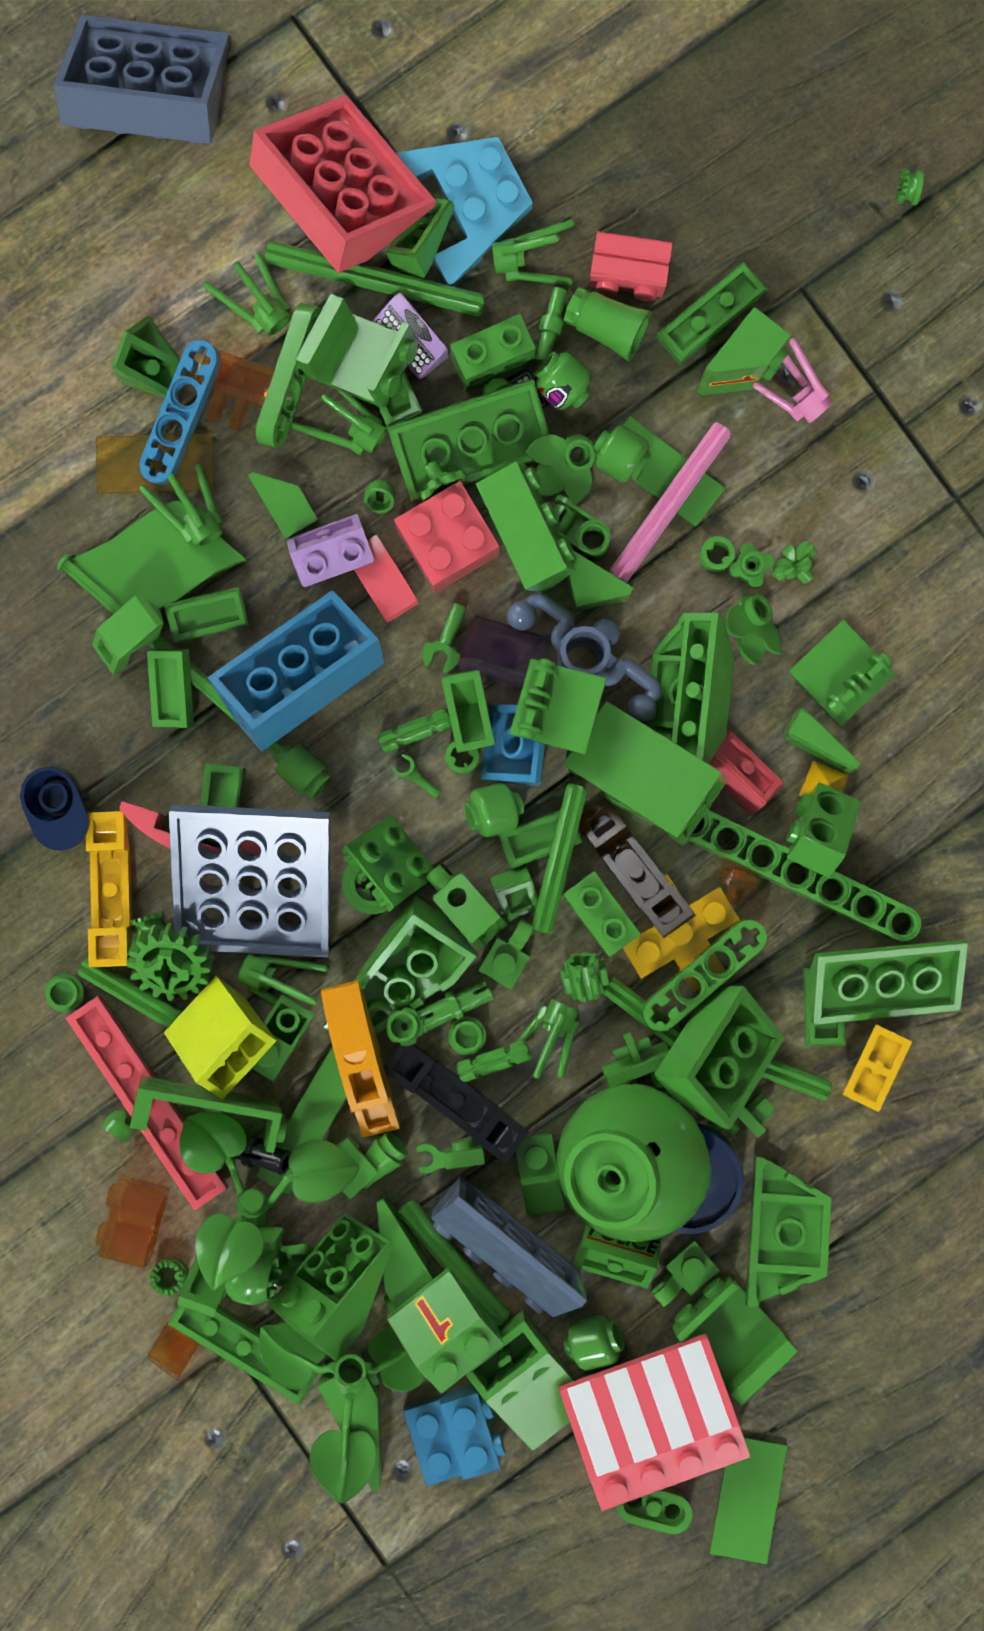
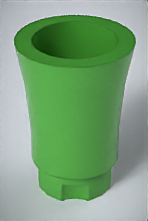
M578 287L568 303L564 322L576 327V331L595 339L629 362L637 352L645 336L652 311L633 307L608 298L596 291L591 293L582 287Z

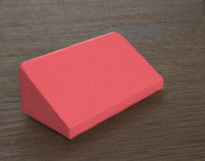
M731 730L727 732V736L709 765L723 773L727 781L723 789L750 815L755 814L765 806L784 784Z

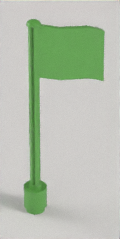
M179 500L165 504L185 525L186 522L183 518L188 512ZM155 509L112 540L77 557L74 554L64 555L58 561L57 569L60 573H67L107 610L114 614L131 598L141 592L149 603L153 602L161 611L165 609V604L182 600L217 573L247 560L220 536L208 545L196 548L193 542L187 544L182 534L158 509ZM159 635L156 641L148 644L152 649H175L161 635ZM190 662L191 684L236 722L209 682L207 676ZM277 740L266 748L276 757L274 761L278 765L275 773L302 796L306 794L311 799H314L332 779V776L327 772L328 767L300 743L292 747L290 744L286 746L280 740Z

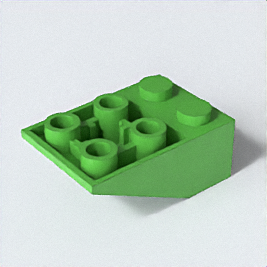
M344 1212L268 1305L293 1330L337 1363L364 1329L394 1245L388 1239Z
M522 1309L499 1327L504 1345L468 1372L466 1377L485 1402L534 1451L570 1423L558 1387L576 1381L577 1378L530 1316Z

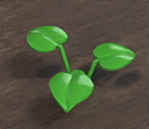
M200 1112L188 1116L183 1122L179 1141L182 1160L188 1168L203 1174L214 1173L220 1170L226 1163L238 1195L236 1202L237 1216L235 1220L226 1214L217 1213L206 1219L197 1232L195 1243L197 1262L210 1288L213 1290L218 1289L226 1282L249 1271L259 1261L263 1252L264 1242L258 1228L263 1227L267 1223L268 1208L275 1207V1201L290 1182L293 1181V1193L298 1200L307 1203L322 1202L334 1197L351 1184L358 1174V1163L333 1143L319 1139L306 1141L295 1148L289 1157V1168L292 1173L285 1175L271 1196L266 1197L258 1189L245 1190L235 1162L232 1160L233 1157L240 1155L246 1149V1134L241 1125L230 1116L217 1112Z
M286 1322L275 1325H263L259 1335L261 1357L268 1373L278 1384L290 1389H301L310 1382L313 1371L318 1374L332 1372L334 1373L333 1382L336 1389L340 1393L345 1394L342 1432L328 1430L322 1433L313 1443L309 1457L311 1472L316 1481L337 1503H345L355 1497L365 1487L376 1463V1447L371 1435L365 1431L349 1433L353 1394L358 1393L363 1388L367 1373L376 1374L380 1372L383 1384L391 1390L400 1392L411 1391L417 1388L426 1377L416 1367L392 1327L378 1332L369 1343L368 1355L375 1366H371L369 1362L365 1363L361 1357L354 1354L341 1357L337 1363L331 1362L329 1365L320 1366L318 1364L323 1361L326 1354L293 1330Z

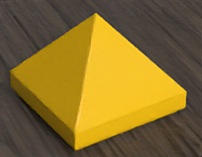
M812 761L798 796L801 797L804 793L810 795L818 782L842 792L849 775L819 762Z

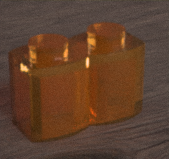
M128 1176L119 1179L118 1184L113 1183L106 1198V1206L111 1207L107 1222L102 1221L95 1239V1244L100 1245L98 1256L140 1268L146 1267L150 1263L170 1187Z

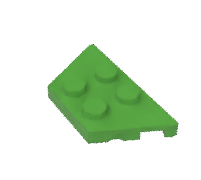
M754 1154L745 1297V1304L749 1308L759 1306V1302L777 1294L785 1295L792 1292L803 1283L811 1284L825 1278L828 1273L832 1198L759 1154Z

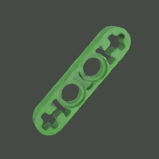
M300 303L293 313L257 422L256 439L259 444L279 449L285 443L307 378L295 359L322 311V308L318 306Z
M749 919L740 920L730 927L647 999L642 1008V1018L645 1023L656 1031H667L675 1026L763 949L767 941L764 927L757 921ZM743 927L746 930L755 929L757 933L753 938L756 944L754 946L743 944L737 949L739 953L743 954L737 960L735 953L725 946L724 942L729 939L731 945H735L743 937L739 932ZM716 951L724 952L729 958V966L723 973H714L708 966L710 955ZM685 977H695L700 983L698 995L691 999L682 997L679 993V983ZM671 989L675 999L684 1004V1007L678 1011L677 1006L673 1005L666 1012L669 1017L666 1022L663 1023L659 1019L652 1022L650 1018L654 1012L651 1007L656 1003L663 1007L671 1001V999L665 996Z

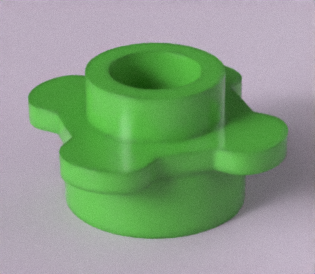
M745 543L739 549L740 556L737 561L730 565L729 572L732 577L749 583L750 587L758 588L764 583L763 576L767 569L773 567L774 558L769 553L762 554L755 550L753 544ZM750 562H753L755 564L754 569H750L748 567V564Z

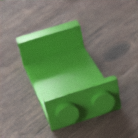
M608 701L605 702L601 709L598 708L586 755L567 750L565 754L566 761L563 764L572 775L580 776L666 831L670 838L683 846L727 783L722 772Z
M140 1075L130 1128L146 1131L152 1101L156 1099L266 1119L262 1135L266 1152L274 1153L276 1142L283 1143L287 1119H284L285 1112L281 1111L278 1100L236 1092H229L222 1100L202 1086Z

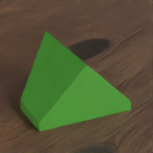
M147 315L124 332L111 369L123 385L165 399L180 358L151 317ZM182 388L179 390L178 399L182 391Z

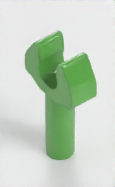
M453 603L440 639L433 643H425L422 654L427 669L431 666L434 655L439 652L447 656L443 669L444 675H448L458 666L461 656L455 651L453 644L467 609L465 606Z

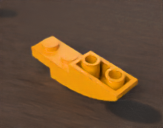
M359 980L321 989L324 1012L340 1077L351 1113L355 1112L362 1137L365 1138L400 1129V1118L380 1058V1045Z

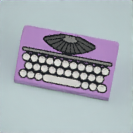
M400 292L389 301L372 321L397 332L402 322L410 325L419 343L416 357L411 364H407V367L419 381L448 358L446 346Z

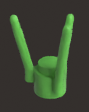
M568 220L516 238L492 243L496 274L505 273L506 281L526 280L557 285H572V278L518 271V267L525 266V250L558 242L559 236L555 233L574 227L575 221Z
M256 253L254 257L273 298L270 294L264 295L239 262L233 264L234 269L258 300L252 307V310L255 312L254 316L207 281L203 283V287L250 323L258 334L265 331L268 336H272L281 331L292 318L289 313L291 308L283 299L260 253Z
M338 390L339 393L361 415L356 416L327 394H323L321 399L353 423L348 432V435L353 437V440L298 422L291 424V427L295 430L349 448L360 456L364 450L373 454L388 431L382 425L383 421L373 415L356 397Z
M195 464V469L208 512L203 507L195 508L173 473L168 475V480L188 512L183 518L186 522L185 525L145 485H141L140 491L182 534L187 544L193 542L196 548L208 545L221 536L222 531L219 526L223 525L224 522L217 512L202 464Z
M249 954L243 962L237 981L248 986V992L260 996L273 1006L278 1001V998L266 991L270 987L311 1005H316L318 1000L305 992L276 980L277 969L271 967L272 965L321 972L329 970L328 965L276 957L270 954H261L260 957Z
M551 999L548 1007L540 1006L536 1017L516 1041L524 1040L527 1042L540 1024L545 1021L542 1029L550 1032L534 1070L533 1077L535 1079L540 1078L558 1036L563 1038L564 1035L565 1039L557 1076L559 1078L565 1076L574 1034L579 1025V1022L575 1021L579 1011Z

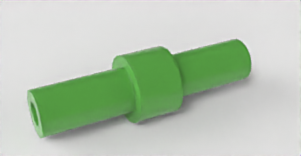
M560 287L553 288L547 314L542 315L538 330L541 337L534 360L537 364H541L552 353L555 339L561 335L564 323L561 316L568 292Z

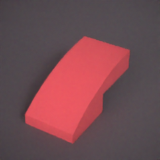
M376 534L367 540L374 562L354 569V572L386 623H389L418 605L419 602Z

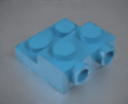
M473 1385L404 1406L403 1412L426 1487L461 1475L463 1480H467L501 1469L500 1457L506 1454L500 1432L493 1433L489 1419L494 1418L493 1409L485 1402Z

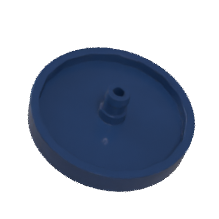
M697 1123L704 1136L710 1156V1165H712L710 1187L696 1214L682 1228L674 1231L676 1233L698 1234L717 1228L735 1212L743 1193L744 1171L738 1152L724 1135L701 1123ZM650 1142L649 1146L652 1148L655 1156L660 1155L661 1150L655 1142Z

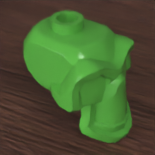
M259 1227L258 1229L264 1242L262 1255L253 1268L225 1283L227 1295L233 1301L247 1305L271 1302L276 1295L277 1287L285 1285L315 1247L307 1243L284 1244L283 1236L285 1231L282 1227Z

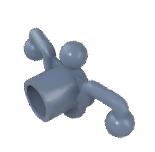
M541 592L530 594L524 601H517L509 607L507 611L508 623L517 630H527L534 625L537 618L536 609L538 607L559 621L551 633L552 646L558 651L557 665L607 678L605 686L617 684L627 674L646 690L645 694L636 695L629 700L627 713L643 724L649 723L655 718L657 714L656 703L659 701L662 691L660 683L634 660L629 658L618 660L610 653L611 647L620 638V630L615 621L603 618L593 623L592 627H576L573 614L553 598ZM586 647L596 655L597 666L589 670L579 669L570 663L567 658L568 653L574 648Z

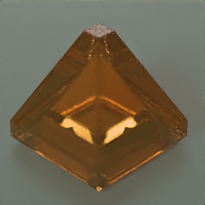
M167 1322L146 1358L178 1381L199 1343L174 1329Z

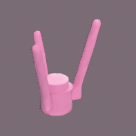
M791 338L789 344L810 381L806 380L790 356L787 355L783 363L801 386V389L792 397L796 404H791L758 381L754 382L753 387L789 412L796 422L804 417L808 423H811L831 406L832 401L828 398L830 394L820 383L797 340Z

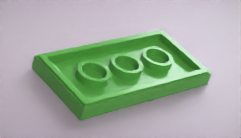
M533 379L387 426L411 502L422 499L420 494L428 487L427 483L430 481L424 468L433 461H438L443 472L455 473L462 470L467 476V479L462 483L464 485L488 477L515 461L524 465L534 462L527 455L526 450L535 440L549 435Z

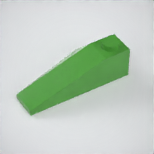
M416 895L392 923L354 979V981L359 980L376 1034L387 1027L388 1017L395 1010L402 1011L403 1008L415 1010L423 1005L424 1000L439 990L445 991L453 986L477 957L476 951L448 917ZM326 1021L324 1023V1028L328 1030V1025Z

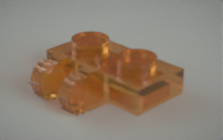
M218 350L221 355V366L211 389L214 395L209 406L207 420L213 423L218 422L223 413L226 396L236 399L237 401L231 413L229 423L231 429L238 431L245 420L248 404L259 408L263 407L275 369ZM205 353L202 364L209 365L211 359ZM197 375L196 380L202 384L204 378Z

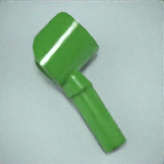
M402 754L401 756L410 762V769L405 773H400L392 766L393 772L403 780H412L415 784L417 783L436 799L441 791L423 777L418 771L416 762L410 756Z

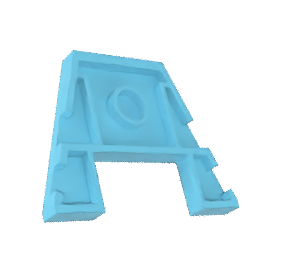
M499 137L396 153L419 181L429 176H434L445 199L453 201L455 206L452 213L466 239L437 253L434 258V263L446 285L456 287L460 283V279L471 268L474 269L481 262L483 256L492 247V243L500 242L533 209V202Z

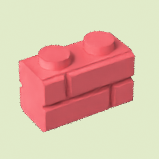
M597 231L588 287L596 288V292L606 296H615L618 294V291L633 293V297L640 301H654L656 297L663 298L673 242Z

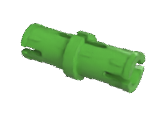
M482 978L480 981L455 993L452 991L444 993L445 998L416 1011L419 1015L418 1018L423 1020L424 1033H427L429 1030L454 1018L457 1021L464 1018V1013L484 1003L493 1001L494 998L485 979Z

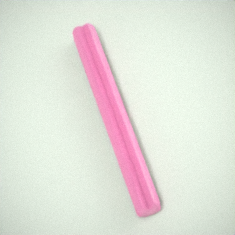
M718 422L711 426L610 568L612 575L625 583L629 581L729 440L730 430Z

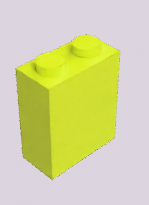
M217 975L164 1032L195 1082L222 1100L277 1041L242 993Z

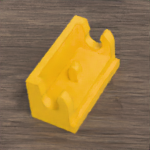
M876 1024L842 1095L879 1112L912 1041Z

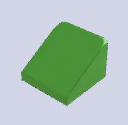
M525 865L491 877L490 880L505 921L536 911L538 897Z

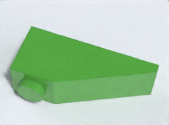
M385 1191L378 1197L377 1213L379 1234L394 1245L383 1273L384 1287L387 1294L384 1296V1301L389 1311L392 1312L438 1275L408 1226L398 1216V1210Z
M363 1353L357 1355L361 1357L365 1363L367 1362ZM372 1361L369 1362L371 1366H375ZM380 1372L376 1374L367 1373L363 1388L358 1393L353 1394L349 1432L365 1431L371 1435L375 1443L376 1463L368 1481L373 1492L380 1488L383 1474L381 1392L379 1385L382 1383ZM323 1373L318 1388L342 1432L345 1394L340 1393L336 1389L333 1382L334 1373Z

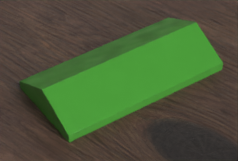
M964 939L815 953L807 976L812 1024L818 1025L960 1011L968 942Z

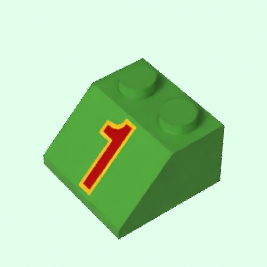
M754 307L708 364L697 392L703 396L754 390L753 384L756 381L761 382L764 379L769 383L789 354L785 346L791 334Z
M449 1267L387 1315L388 1322L416 1367L441 1394L504 1345L495 1318Z

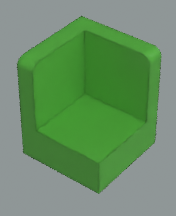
M351 1132L336 1145L359 1165V1171L355 1179L343 1190L349 1199L354 1197L378 1173V1169L358 1149L361 1143Z

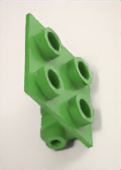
M844 619L788 671L840 727L896 675L889 667L892 661L883 653L878 656Z
M530 659L510 735L586 755L607 678L555 665V662L546 659Z
M392 815L345 845V848L342 850L346 856L343 859L345 863L347 862L356 874L363 870L358 879L361 881L366 876L370 879L371 882L365 888L368 890L374 885L376 888L371 892L372 895L379 902V906L381 908L385 906L389 912L429 882L426 877L434 869Z

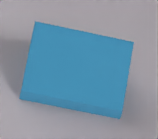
M489 705L488 714L495 745L484 747L481 780L539 787L541 784L545 744L510 735L517 705Z

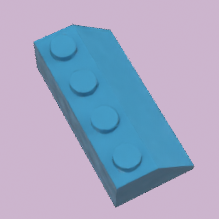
M332 590L207 678L238 725L262 752L382 666L384 659L379 639Z

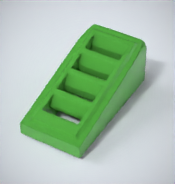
M434 198L436 200L435 207L392 241L385 253L396 272L420 278L426 276L454 210L453 201ZM426 215H434V217L426 218Z
M800 708L795 711L782 735L784 740L844 773H850L858 769L860 762L807 710Z

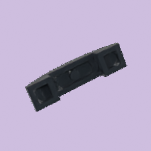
M414 1044L411 1046L400 1045L384 1066L385 1073L412 1094L416 1093L474 1137L476 1139L475 1142L504 1164L508 1163L529 1134L528 1130L468 1082H462L456 1073Z

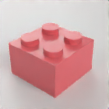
M461 481L394 519L397 532L434 594L499 556L500 546Z

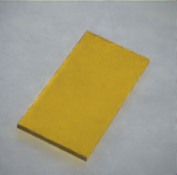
M182 434L164 436L168 441L173 442L180 439ZM193 434L176 478L185 492L202 491L195 469V464L200 463L203 466L210 490L214 491L213 435ZM150 435L96 437L98 494L142 493L139 489L141 485H145L151 492H175L170 482L163 485L156 484L145 479L140 472V458ZM158 443L157 448L164 451L159 461L153 460L150 466L155 469V477L158 472L165 473L167 466L162 463L165 452L172 455L175 452V449L168 448L161 443Z

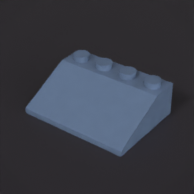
M81 14L54 82L61 125L78 127L80 129L113 131L118 134L128 133L151 136L157 139L167 138L189 141L191 143L211 144L219 118L230 42L229 33Z
M463 1175L457 1178L433 1208L431 1219L435 1221L433 1224L435 1230L446 1239L451 1240L455 1237L465 1245L464 1253L477 1264L481 1265L484 1261L495 1270L493 1273L494 1277L508 1289H512L513 1286L518 1288L526 1295L523 1298L524 1301L537 1313L542 1314L545 1310L552 1317L580 1308L587 1301L581 1271L573 1267V1264Z

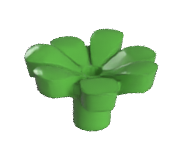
M438 461L429 463L424 469L430 481L427 483L428 487L420 494L422 501L430 499L458 481L463 483L467 479L466 474L462 470L455 473L443 472Z
M803 541L799 544L797 550L793 545H788L782 550L785 559H778L774 563L771 572L772 576L779 581L785 577L790 580L797 576L803 584L810 582L814 577V573L810 569L813 566L811 559L817 553L814 544H810L809 541Z

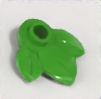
M550 434L542 436L530 444L526 453L532 460L540 464L536 469L542 484V488L538 490L540 496H551L564 490L566 496L576 504L586 497L593 483L590 468L596 460L594 444L589 438L583 435H572L563 439L557 435ZM575 447H579L582 451V456L578 461H573L571 458V451Z
M748 594L742 597L738 605L729 608L725 618L727 633L737 638V647L741 656L751 665L760 662L765 650L777 655L781 654L782 651L779 632L771 622L773 617L771 605L760 594Z

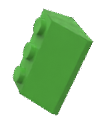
M515 461L475 483L525 590L545 593L575 571L571 561L576 558L573 548L565 537L560 538L555 525L559 523L558 517L549 502L544 504L538 492L542 488V484L533 467L527 468L526 465Z
M720 986L697 1006L654 1076L677 1102L722 1128L731 1129L785 1037L744 986Z

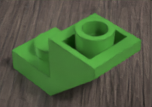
M141 592L131 598L97 628L92 646L113 675L126 669L133 652L158 639L164 624L162 614L153 602L149 603Z

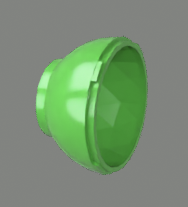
M633 1083L632 1085L622 1084L612 1088H605L588 1097L571 1115L562 1131L557 1151V1176L562 1193L574 1213L586 1225L604 1236L615 1240L644 1242L668 1235L682 1228L696 1214L710 1187L712 1165H710V1156L704 1136L696 1121L678 1102L665 1093L656 1090L655 1087ZM650 1142H655L661 1150L660 1155L655 1156L652 1148L649 1146ZM610 1171H615L619 1175L620 1183H615L611 1180Z

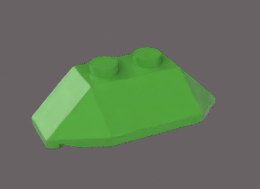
M683 613L678 619V624L652 654L650 674L660 683L662 691L661 697L656 703L657 714L655 718L645 724L708 764L727 736L735 660L722 614Z

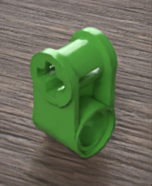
M558 495L554 500L556 505L553 509L559 520L555 527L560 538L565 537L572 546L573 551L591 562L602 560L607 555L610 547V531L608 527L585 512L570 499ZM597 534L603 539V544L596 549H590L583 544L582 540L586 535Z

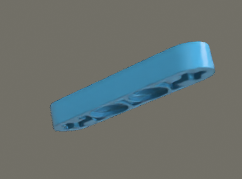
M196 340L191 342L182 354L140 458V472L150 482L160 485L168 484L170 482L168 475L170 473H173L175 476L177 475L220 370L221 355L217 348L207 341ZM206 349V355L211 361L209 365L202 364L199 368L197 375L204 378L201 384L192 377H187L186 374L187 371L193 374L196 373L199 363L194 360V356L196 353L203 354ZM184 385H193L197 390V399L193 404L184 406L178 399L179 390ZM177 420L182 425L183 432L180 439L170 442L164 436V427L168 422ZM158 443H161L168 448L175 449L173 455L165 452L162 463L167 466L165 473L158 472L155 477V469L150 466L153 460L159 461L164 451L157 448Z

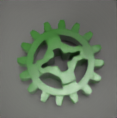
M168 923L166 929L161 931L154 924L151 926L149 933L141 930L137 940H133L128 952L129 958L126 967L133 969L130 975L131 980H142L139 987L140 990L143 991L149 987L154 990V998H157L161 993H165L168 1001H173L175 994H179L181 998L187 1000L191 991L199 994L203 984H208L214 958L208 957L210 946H199L201 936L197 934L189 937L187 935L188 927L184 926L177 932L174 931L172 923Z

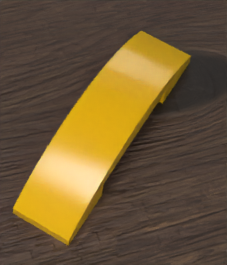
M122 811L88 813L89 829L85 836L86 852H90L91 929H88L89 968L126 966L132 940V925L130 922L132 920V872L126 816Z

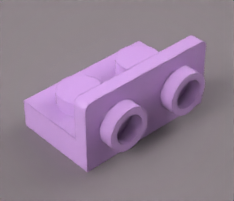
M358 514L286 539L289 554L300 582L304 587L374 562Z

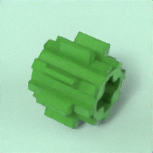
M582 951V953L578 954L574 953L570 955L568 960L564 961L565 968L560 969L565 994H571L573 1000L578 999L581 1002L597 1000L601 994L605 993V986L610 984L604 959H598L596 953L591 954L588 951Z

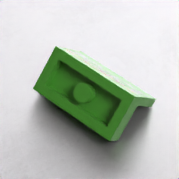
M585 1224L583 1238L575 1254L573 1267L647 1289L658 1269L662 1237L644 1242L615 1240L597 1233Z

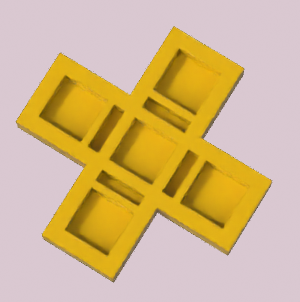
M665 874V878L675 887L669 875ZM717 887L690 903L689 906L696 916L666 938H663L655 927L652 926L622 948L641 979L674 960L681 971L710 946L707 939L740 920L721 887ZM715 952L712 953L708 959L710 970L717 974L723 973L726 970ZM695 977L684 978L692 992L700 989V983Z

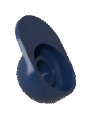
M55 766L39 768L30 773L21 786L20 800L34 836L43 846L52 850L63 851L76 847L83 841L89 829V814L81 797L79 782L72 773L64 768Z

